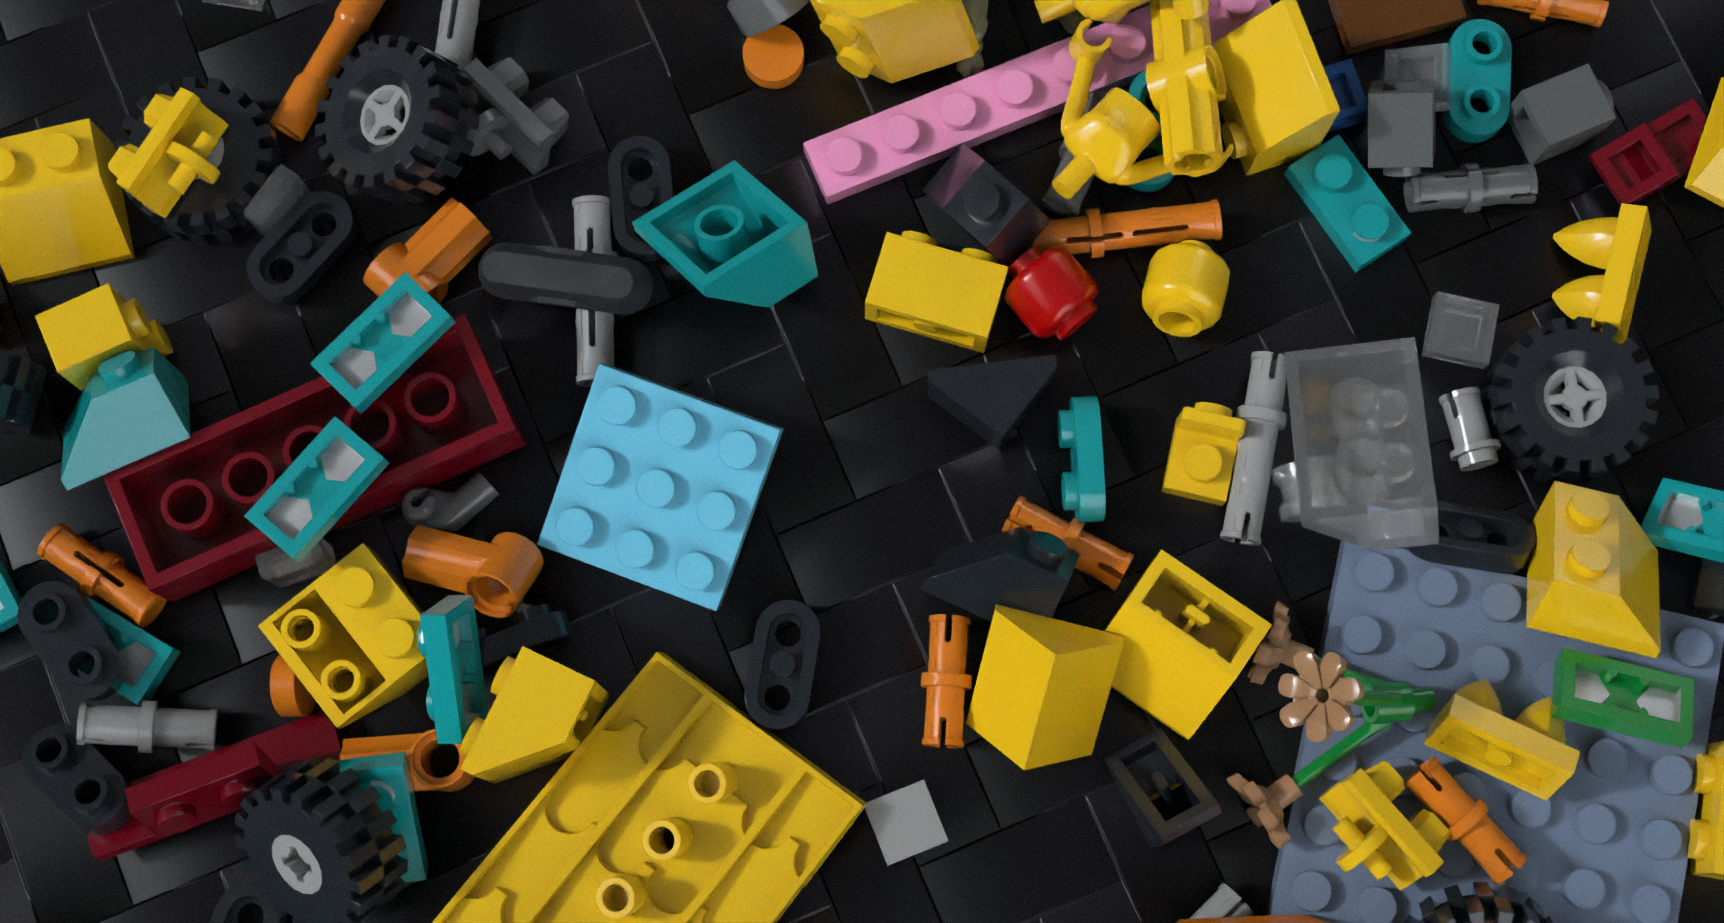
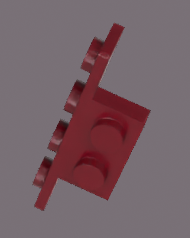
M320 711L131 781L132 787L125 789L131 814L130 818L121 828L103 836L88 835L92 856L99 861H104L241 810L243 808L239 804L251 792L298 761L302 762L308 757L318 756L320 763L327 758L339 761L343 745L338 728L324 711ZM100 793L86 798L85 803L90 804L94 802Z

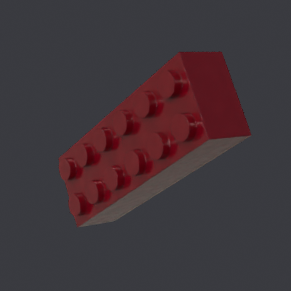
M463 314L454 318L455 324L362 414L322 376L190 434V438L103 475L149 591L174 602L284 553V550L245 518L244 515L334 417H337L384 457L389 464L327 533L401 501L404 494L413 487L431 488L527 445L479 335L467 316Z

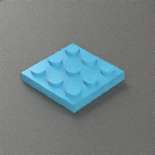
M601 363L596 371L537 545L717 611L721 608L784 428L606 363Z

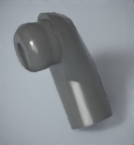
M478 471L455 492L422 486L413 487L404 494L401 508L407 522L414 527L421 525L445 532H456L495 500L499 494Z

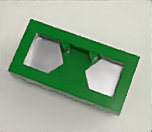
M1564 648L1555 659L1551 717L1682 749L1693 738L1695 679Z

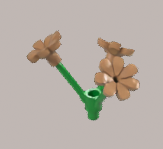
M1277 601L1273 611V624L1269 635L1266 634L1260 642L1254 655L1253 663L1248 670L1247 677L1250 678V682L1263 685L1267 675L1272 669L1278 668L1280 663L1296 669L1300 674L1299 676L1286 673L1280 677L1278 683L1280 694L1293 698V702L1281 708L1280 719L1288 728L1307 723L1306 736L1311 742L1316 743L1330 739L1333 729L1337 732L1348 730L1355 721L1354 713L1351 710L1353 705L1361 706L1364 717L1363 725L1300 770L1292 778L1285 774L1268 788H1265L1263 785H1256L1253 781L1249 782L1239 773L1226 778L1230 787L1247 804L1251 805L1246 809V813L1251 821L1258 828L1263 825L1268 832L1271 842L1276 848L1282 850L1290 841V835L1287 833L1283 823V809L1303 795L1300 788L1307 785L1367 739L1391 727L1392 722L1409 721L1413 714L1433 712L1436 706V698L1433 689L1429 686L1410 687L1405 681L1385 682L1384 680L1352 671L1347 668L1345 658L1337 653L1328 652L1323 658L1318 657L1313 653L1314 648L1290 639L1292 633L1288 625L1290 621V616H1288L1289 607Z

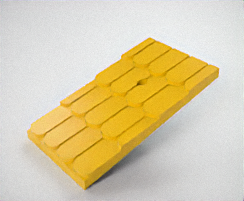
M656 652L432 923H777L802 888L806 887L866 807L867 803L795 749L788 746L787 743L775 734L757 724L748 714L737 708L694 674L687 671L686 668L664 652ZM667 828L671 830L675 839L672 849L666 846L667 844L664 840Z

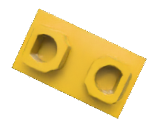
M180 87L174 97L155 94L144 110V123L152 129L139 148L130 143L120 146L108 163L109 170L118 178L116 183L152 212L165 219L181 195H184L195 177L210 184L216 182L221 173L207 159L228 127V124L210 111L201 102L200 98Z
M1381 761L1365 771L1362 768L1358 769L1331 786L1319 799L1339 821L1332 827V830L1347 845V848L1336 859L1339 867L1344 872H1348L1362 862L1377 881L1387 875L1401 891L1419 878L1432 875L1444 863L1438 852L1449 837L1450 831L1432 812L1422 809L1407 820L1395 807L1392 801L1405 789L1404 779L1388 761Z

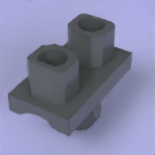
M507 57L488 68L477 58L465 65L462 70L467 73L472 81L466 87L477 93L479 103L469 108V112L479 116L478 130H468L466 137L467 140L475 143L470 156L481 155L489 149L501 160L511 153L533 175H536L548 166L551 146L566 132L569 120L568 112L554 98L545 97L530 109L520 101L519 98L528 92L529 79L525 71L511 57Z

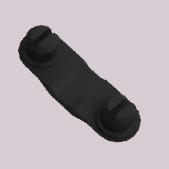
M511 242L498 243L484 253L478 266L479 279L483 288L491 295L502 299L623 315L633 314L641 310L648 303L653 292L651 274L640 261L583 250Z

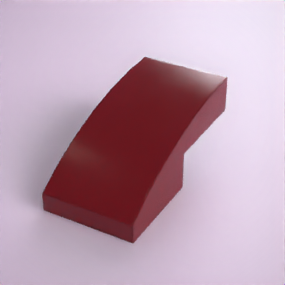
M1691 98L1647 125L1645 123L1639 125L1590 154L1588 158L1619 205L1621 206V203L1634 204L1689 174L1707 117L1695 99Z

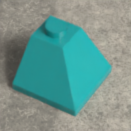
M735 160L632 222L635 232L705 297L769 308L818 277L807 222Z
M155 347L137 354L134 351H123L115 354L101 363L98 370L91 374L65 424L61 481L67 490L190 438L189 384L183 374Z

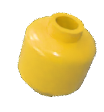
M1184 240L1180 243L1165 246L1159 249L1150 260L1142 291V307L1155 326L1162 332L1178 337L1196 335L1200 331L1214 326L1222 315L1229 285V268L1223 258L1203 242Z

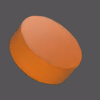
M781 24L760 34L747 37L743 46V61L746 73L757 85L768 89H780L792 84L800 76L804 67V48L800 37L792 29Z
M279 654L272 664L270 673V695L273 707L283 718L307 717L313 712L316 700Z

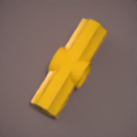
M1153 0L1150 2V16L1155 61L1147 63L1146 83L1152 103L1160 114L1164 166L1172 175H1189L1192 177L1215 172L1216 165L1224 161L1217 100L1225 98L1226 80L1223 67L1211 42L1209 13L1207 10L1206 14L1198 18L1184 20L1176 16L1172 0Z

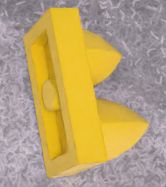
M1621 203L1618 217H1601L1580 221L1561 229L1553 235V239L1572 257L1587 265L1606 269L1605 275L1586 276L1563 285L1552 293L1553 300L1573 320L1578 316L1592 318L1591 327L1596 328V330L1604 323L1618 328L1613 340L1619 345L1627 340L1652 232L1648 206Z
M1488 679L1472 682L1457 691L1431 721L1424 741L1425 745L1545 801L1575 773L1580 751L1566 745L1562 719L1551 717L1552 697H1546L1533 703L1513 721L1503 716L1500 700Z

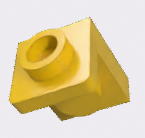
M1198 402L1195 403L1194 408L1183 407L1175 422L1161 492L1223 506L1227 500L1238 441L1244 435L1247 421L1232 417L1233 411L1230 408L1215 403Z

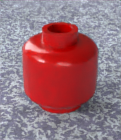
M1034 246L1022 254L1008 268V273L1014 279L1006 289L1004 294L1005 301L1038 338L1045 339L1055 335L1062 341L1081 327L1098 310V307L1093 303L1098 293L1096 281L1064 247H1054L1042 254Z

